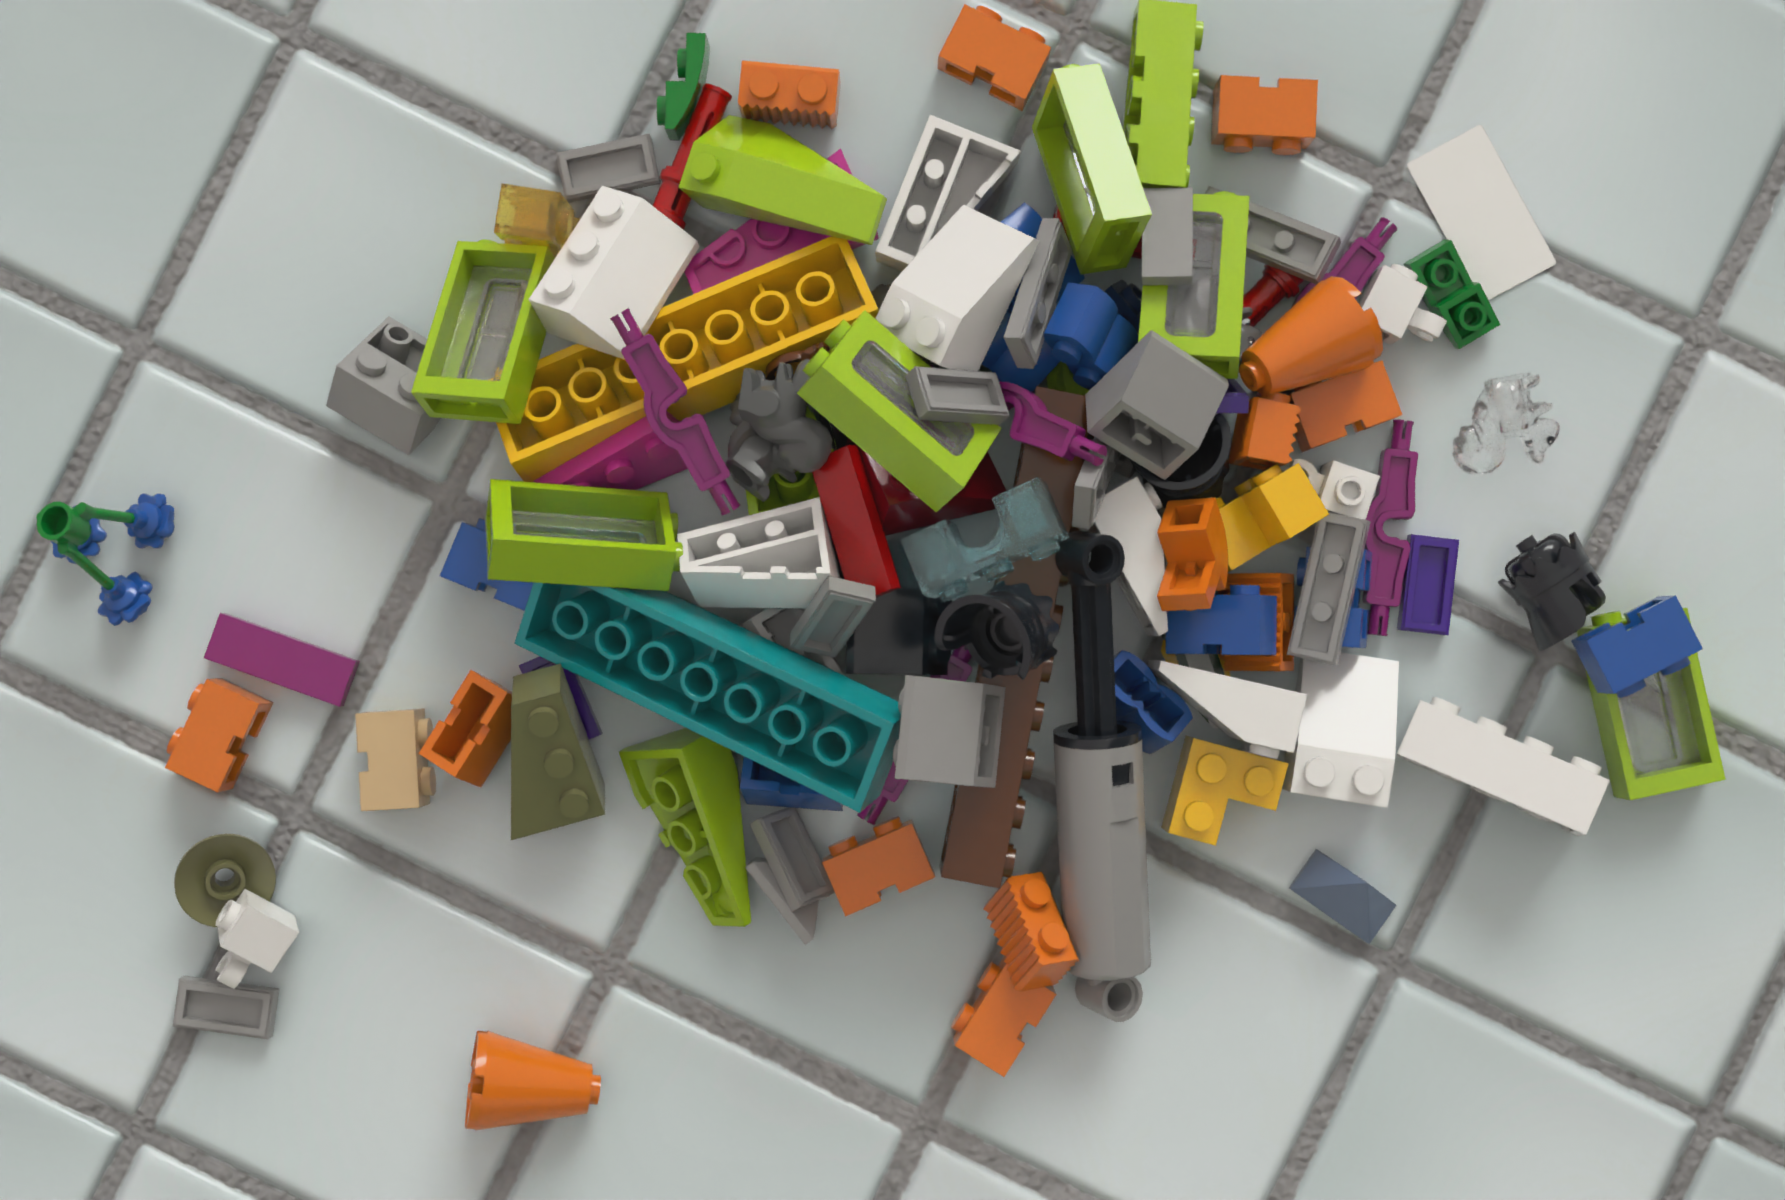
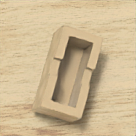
M425 708L356 713L357 753L367 752L368 771L359 772L361 811L420 808L430 804V796H434L436 792V774L434 767H428V760L418 754L433 731L431 719L425 718Z

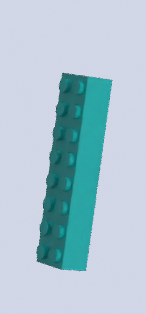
M533 583L514 644L555 664L561 663L563 668L859 813L880 796L893 763V749L896 741L899 739L901 714L898 701L667 591Z

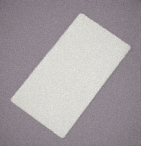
M1482 125L1466 131L1407 164V168L1447 240H1452L1472 282L1481 284L1488 300L1556 264L1553 254Z

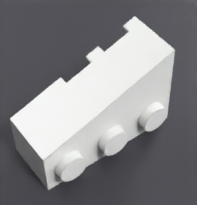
M930 115L876 248V262L902 272L962 205L976 211L981 208L1018 164L1021 151Z
M820 497L677 534L678 542L683 545V555L679 557L680 572L698 607L806 609L828 576L841 578L839 559Z

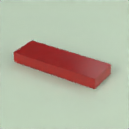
M847 445L831 452L827 462L812 473L844 579L875 586L877 598L900 589L901 586L858 446Z

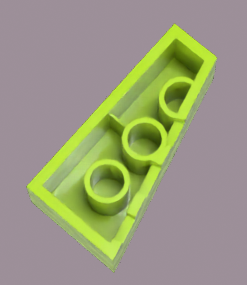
M1138 0L1134 11L1123 132L1143 188H1188L1190 165L1187 164L1188 146L1192 144L1195 118L1190 116L1191 98H1196L1199 82V69H1193L1194 50L1200 51L1204 29V22L1196 21L1197 4Z

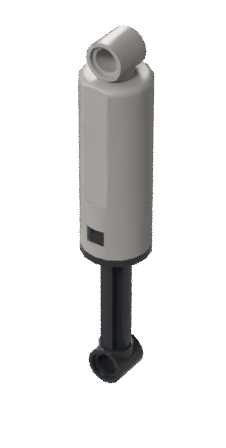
M1075 530L1067 533L1059 541L1055 554L1057 568L1063 576L1068 578V582L1071 585L1077 722L1061 725L1053 730L1061 911L1063 922L1079 959L1075 966L1070 967L1071 970L1068 971L1078 977L1075 985L1078 1001L1081 1005L1115 1022H1124L1135 1015L1142 1003V987L1135 976L1144 973L1151 966L1142 728L1136 723L1118 721L1116 719L1111 583L1120 576L1124 567L1125 555L1122 545L1113 536ZM1091 552V560L1090 562H1088L1089 554Z

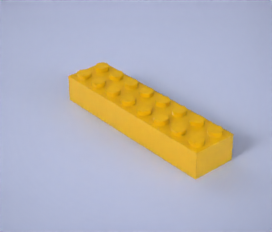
M830 236L662 307L646 334H651L654 337L664 357L687 387V394L676 403L671 404L667 411L676 419L682 421L684 418L691 417L694 414L704 415L728 405L740 393L745 368L761 370L765 374L768 364L773 359L784 353L805 350L813 344L825 341L843 319L851 325L864 310L876 318L879 309L848 240ZM574 344L539 359L521 424L496 422L510 464L524 482H533L645 417L644 391L626 360L580 344ZM800 362L788 363L792 365L793 374ZM501 376L491 379L490 381H500Z

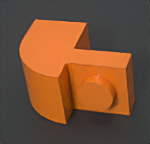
M1216 498L1167 501L1157 532L1167 560L1165 573L1157 594L1161 610L1193 611L1197 609H1211L1215 592L1225 590L1228 577L1227 538Z

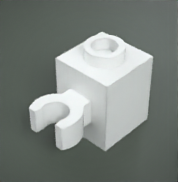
M1384 264L1376 270L1358 303L1363 311L1370 307L1373 309L1382 332L1383 342L1389 345L1395 343L1402 338L1406 329L1421 339L1432 342L1434 338H1439L1447 320L1418 308L1427 286L1416 281L1418 275L1415 272L1398 264H1392L1391 267Z
M1295 459L1290 462L1289 467L1297 463L1300 464L1328 512L1366 520L1380 478L1379 475L1334 460L1323 464L1319 473H1317L1314 465L1307 460Z
M246 889L243 890L236 902L229 900L222 908L216 920L220 947L228 950L216 967V971L220 973L217 981L235 989L243 979L250 963L272 973L299 934L295 915Z

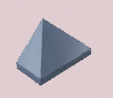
M1315 849L1289 887L1293 892L1368 944L1371 943L1396 907L1395 903L1369 883L1317 849Z

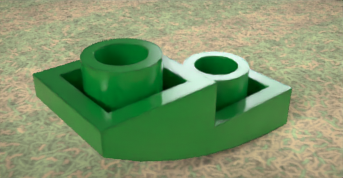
M686 33V48H678L677 53L678 78H685V81H666L665 96L657 97V124L665 126L669 140L679 141L685 133L702 93V87L706 83L710 45L706 33Z
M1444 239L1404 263L1406 268L1418 275L1416 281L1427 286L1422 299L1431 313L1447 320L1443 332L1456 349H1461L1500 325L1481 284L1472 282L1452 240Z

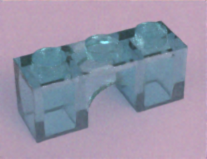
M1036 477L992 498L999 516V528L995 537L982 547H968L963 541L957 525L946 519L901 539V544L922 594L931 598L940 597L941 602H946L969 591L967 583L985 576L986 581L989 582L1010 574L1015 570L1012 563L1031 556L1033 561H1037L1058 552L1061 549L1058 542L1069 538V534L1046 482Z

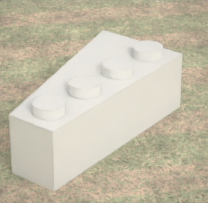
M1433 697L1430 704L1420 700L1397 752L1398 757L1457 783L1463 782L1468 784L1471 789L1504 803H1512L1522 812L1535 818L1563 825L1562 830L1576 836L1587 834L1610 782L1609 779L1599 776L1602 767L1577 756H1573L1571 762L1568 763L1551 755L1554 750L1553 746L1529 736L1525 737L1523 743L1504 735L1507 727L1485 717L1479 716L1476 723L1458 716L1460 707L1443 699Z

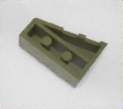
M561 663L513 676L511 702V840L605 815V783Z

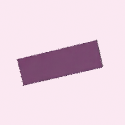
M227 613L219 614L204 658L339 707L345 704L360 662Z

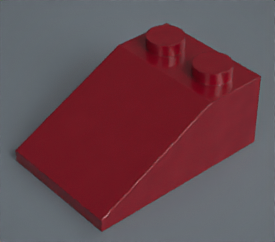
M907 415L950 453L953 452L956 446L926 420H919L918 416ZM847 437L845 446L856 445ZM858 446L885 536L1006 507L1012 501L988 451L965 487L938 512H935Z

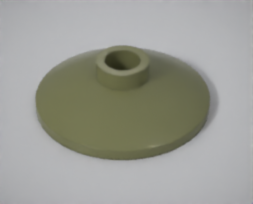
M237 834L214 835L193 845L181 858L174 877L175 894L181 908L195 921L211 927H217L216 920L222 908L229 900L236 902L244 889L270 902L276 885L274 864L267 851L254 840ZM223 868L234 872L232 878L227 881L216 879L215 874Z

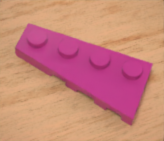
M841 149L827 158V160L852 175ZM750 219L736 230L730 229L697 253L690 261L684 273L693 294L830 236ZM876 232L874 241L879 239L878 232ZM848 240L852 250L865 245L864 243Z
M666 411L667 418L670 421L679 422L678 419ZM645 416L533 482L637 490L688 468L678 451L669 447L657 437Z

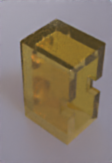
M501 183L494 233L501 240H505V244L548 246L553 256L556 257L580 218L575 217L576 212L561 192Z

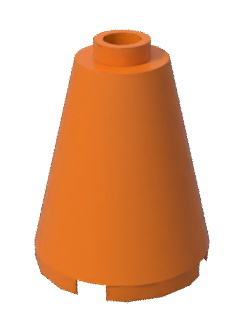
M1331 276L1316 284L1242 353L1239 373L1246 387L1251 391H1257L1261 395L1267 396L1363 370L1374 364L1373 360L1380 357L1383 351L1382 332L1373 309L1370 307L1363 311L1356 301L1355 297L1362 293L1353 284L1341 277Z
M490 1031L476 1032L471 1061V1079L467 1092L466 1129H474L476 1131L587 1114L589 1104H598L601 1075H593L592 1064Z

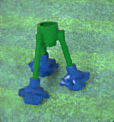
M145 493L140 494L138 504L131 505L125 512L96 508L84 502H80L74 507L63 502H52L37 514V530L43 538L50 540L53 544V555L61 559L67 557L70 563L80 566L101 585L102 592L99 595V599L103 603L97 611L101 616L107 617L114 626L119 625L123 620L128 623L133 622L147 611L151 603V598L148 594L153 589V585L148 581L142 580L141 575L137 572L131 573L127 578L123 575L108 577L87 558L88 556L99 554L100 546L98 543L103 542L107 537V533L100 526V519L123 522L128 527L129 536L136 537L135 545L138 548L143 549L148 546L156 549L161 548L166 537L169 538L175 528L174 508L171 505H166L167 502L164 494H156L154 496Z

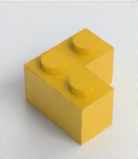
M1277 463L1260 474H1256L1234 487L1238 496L1226 504L1221 496L1216 498L1227 538L1228 572L1271 546L1290 539L1329 515L1299 463L1284 471L1281 470Z
M1185 735L1161 828L1170 834L1216 846L1228 798L1276 811L1289 763Z

